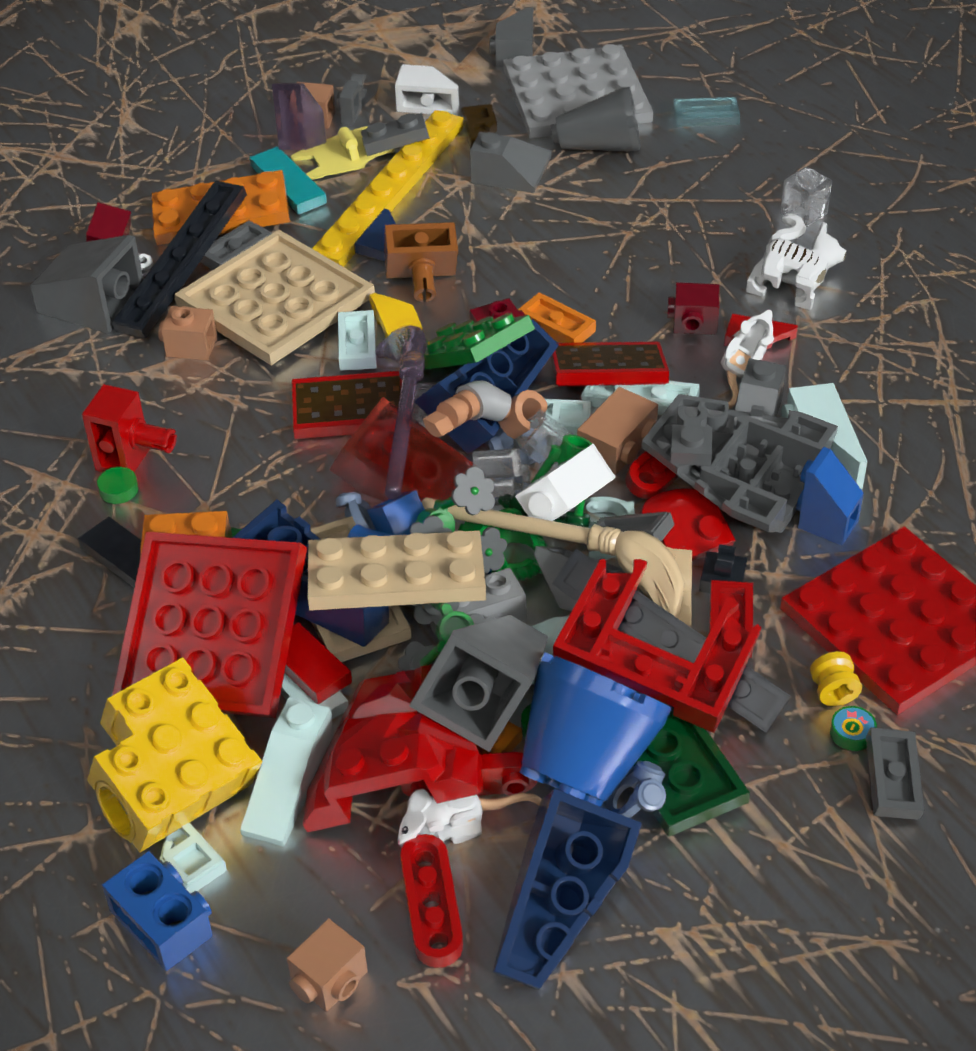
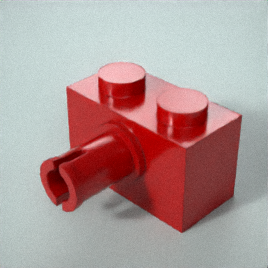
M103 384L82 413L95 471L104 472L114 467H126L135 472L150 448L169 454L175 447L177 439L175 429L146 424L139 392Z

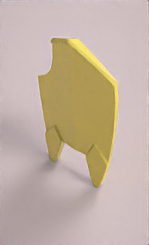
M367 126L350 130L348 127H342L339 129L338 135L291 155V160L314 159L319 167L306 173L313 180L328 175L363 169L371 159L393 153L395 148L367 156L360 131L367 129Z

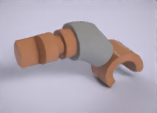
M478 380L460 386L453 397L439 403L436 411L423 418V422L431 435L441 437L467 420L483 418L497 421L507 436L516 439L530 430V422L528 420L535 419L546 412L548 405L542 395L536 391L525 390L511 398L510 394L489 382Z

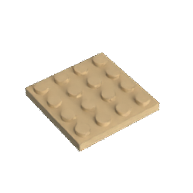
M277 230L174 295L176 305L179 307L213 309L216 331L269 365H273L338 321V312L354 311L369 301V294L375 293V287L372 283L281 230Z

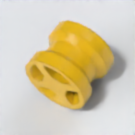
M829 652L814 660L810 666L814 683L818 684L817 693L819 698L827 706H841L850 703L862 691L859 677L853 673L854 664L852 659L845 652Z

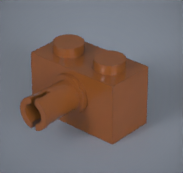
M455 222L385 225L384 257L386 278L413 277L414 299L423 302L422 292L425 290L426 302L433 300L436 297L433 276L456 275L458 245Z

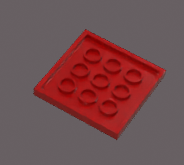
M905 526L795 589L781 599L780 609L828 653L839 651L850 655L854 664L853 673L858 675L860 682L897 716L976 666V585Z
M146 532L112 696L183 657L192 668L191 672L197 680L202 681L218 702V707L223 713L276 718L307 547L297 542Z

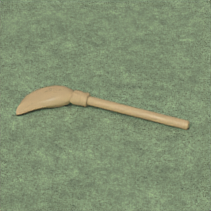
M424 498L422 500L424 509L433 508L434 502L437 499ZM454 505L448 508V511L456 520L587 544V548L590 551H600L602 554L616 556L618 564L625 573L633 572L634 559H643L647 561V568L638 587L647 598L676 618H679L685 585L681 570L670 550L658 538L644 531L632 530L622 532L619 528L602 527L597 524L587 528L496 510L486 512L480 510L476 515H469L465 507Z

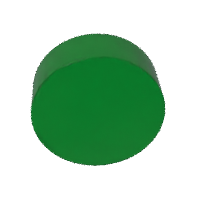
M126 467L110 468L104 471L97 480L100 497L107 503H125L133 499L138 492L136 475L131 469Z

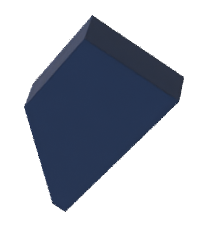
M384 209L355 242V253L385 261V225L396 224L388 209Z

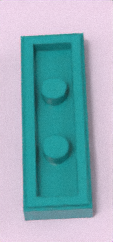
M278 146L249 157L251 167L258 174L266 171L283 170L288 205L297 214L327 203L326 193Z

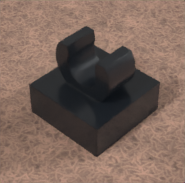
M719 544L718 553L707 551L700 579L699 592L710 593L711 580L744 582L748 558L735 556L736 547Z

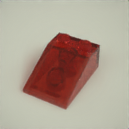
M382 397L342 448L329 470L360 493L378 500L385 501L399 493L416 490L422 502L426 497L437 500H445L451 497L452 491L456 488L454 477L460 473L465 474L467 469L477 465L439 437L431 435L424 426Z

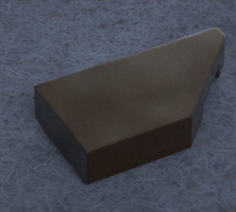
M492 104L461 108V117L464 119V129L470 149L479 132H497V120Z

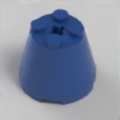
M545 652L537 669L521 762L522 767L519 773L601 807L665 725L672 708L645 694H639L603 675Z

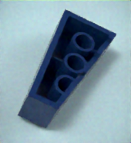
M532 319L534 330L477 363L465 364L414 400V402L427 415H430L436 411L439 403L453 397L460 386L478 380L489 382L510 394L511 398L529 388L559 345ZM480 418L477 420H467L447 434L469 454L493 438L501 426L497 421Z
M278 499L232 537L297 542L307 547L296 615L362 647L369 644L389 624V606L309 610L308 540H319L320 538L310 531V524L300 516L295 519L287 513L286 506Z

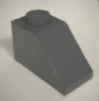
M527 7L496 23V35H490V54H496V66H504L505 59H513L517 56H533V7Z
M749 358L740 384L735 410L751 412L752 405L765 407L764 415L777 416L783 397L787 365Z

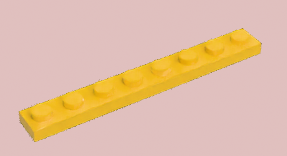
M435 110L425 121L429 139L404 145L312 249L344 267L356 254L355 242L384 209H388L391 213L463 130V117L446 111Z

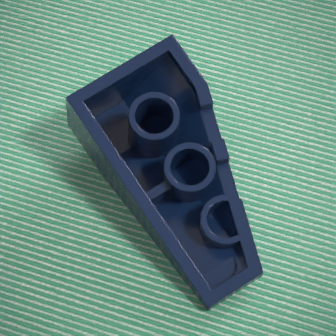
M553 789L541 800L525 848L492 973L537 990L543 986L570 949L580 931L599 909L602 901L615 883L620 880L628 869L642 825L641 822L557 789Z

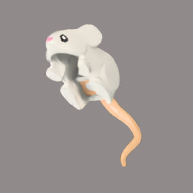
M769 309L742 322L740 330L734 334V338L722 357L720 364L727 371L728 383L733 394L728 402L729 409L733 408L737 402L739 389L736 378H743L749 358L762 360L767 346L774 340L772 336L773 313Z
M423 789L417 790L409 798L407 812L402 819L398 832V844L403 847L406 841L416 838L420 834L434 835L443 842L451 838L454 844H459L482 834V811L499 810L513 803L530 801L540 805L542 799L532 793H518L497 799H485L474 795L437 804L433 796H430L427 791Z

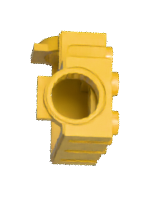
M183 657L107 698L100 724L116 744V747L111 750L106 749L94 756L87 778L89 784L96 791L100 808L111 827L122 838L133 843L139 852L144 851L182 828V826L252 785L263 762L256 752L248 747L244 741L245 738L227 714L224 715L219 709L218 702L202 681L197 680L191 672L192 668Z

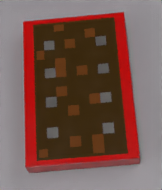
M660 342L557 343L559 346L551 355L555 382L558 386L669 383V369Z
M403 370L292 379L293 431L295 439L408 430Z

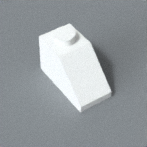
M402 64L395 84L397 112L432 114L435 110L459 115L457 84L433 66Z
M591 444L529 484L515 497L528 517L553 521L615 478V475L595 445Z

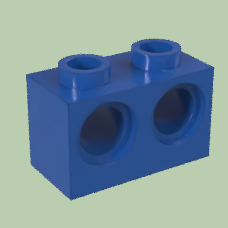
M150 851L102 884L110 912L166 972L213 937L208 917L212 914V910L205 898L198 891H193L190 894L183 886V880L175 867L168 861L161 864ZM147 891H152V892L149 893V894L142 895L143 893H145V892H147ZM175 921H182L181 923L176 925H169Z

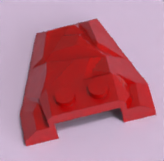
M433 664L421 666L415 670H404L396 674L364 679L358 684L308 787L303 827L307 833L350 823L352 798L354 795L424 780L437 804L481 794L482 757L475 743L409 706Z

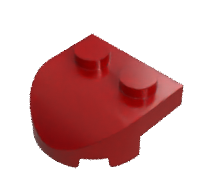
M674 489L659 493L649 498L640 511V514L670 512L675 525L661 542L666 547L672 549L692 550V561L705 557L707 551L718 552L719 544L732 546L736 541L719 507L695 489Z

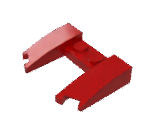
M600 559L553 644V656L563 658L674 707V716L715 733L760 635L761 626L757 624L752 627L750 632H747L732 616L738 610L739 603L733 597L727 596L695 662H690L617 630L645 573L647 561L634 559L632 573H606V559Z

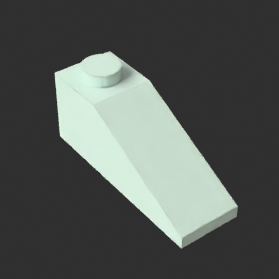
M834 383L789 388L787 404L782 405V417L788 418L789 410L798 411L837 425V434L830 449L862 490L867 459Z
M291 697L288 698L271 731L263 762L260 766L240 829L241 835L285 846L306 802L308 787L334 736L330 707Z

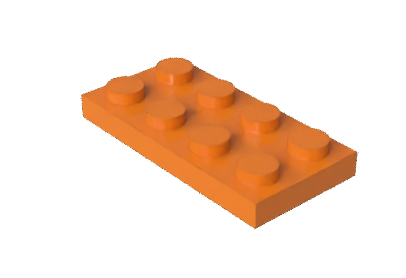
M283 170L266 171L256 175L221 180V182L244 186L247 196L220 234L229 233L249 220L261 227L290 222ZM214 182L198 183L193 186L176 189H164L152 193L153 228L157 246L169 244Z

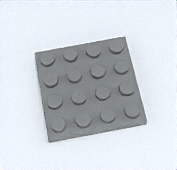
M608 44L599 48H577L568 52H547L543 55L517 56L513 59L504 60V73L529 139L552 136L551 124H556L557 116L617 89L629 86L633 96L637 123L653 122V110L622 45Z

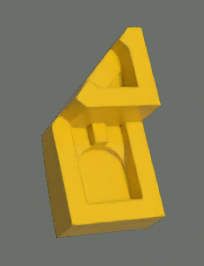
M377 293L369 294V301L372 310H374L375 319L378 325L381 324L389 348L424 339L422 325L412 304Z

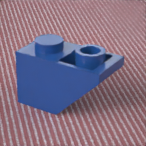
M823 447L815 460L809 459L806 462L800 476V482L805 484L796 504V510L800 511L798 528L843 546L859 521L864 492L833 451Z

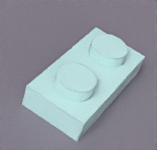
M374 310L338 312L340 371L377 368Z

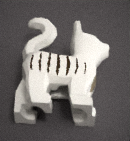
M786 214L782 217V223L791 228L778 230L769 239L763 259L754 266L747 280L746 292L763 297L767 292V287L764 285L766 282L771 281L773 287L778 288L781 281L797 286L795 306L811 310L815 297L813 291L824 281L828 268L845 260L846 250L839 245L835 238L827 234V223L824 222L820 225L817 235L813 240L811 250L793 243L792 241H796L805 233L806 225L798 215Z

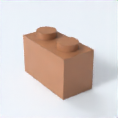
M619 386L577 429V436H581L595 445L616 476L626 464L629 465L635 460L638 451L642 448V440L657 422L658 404Z

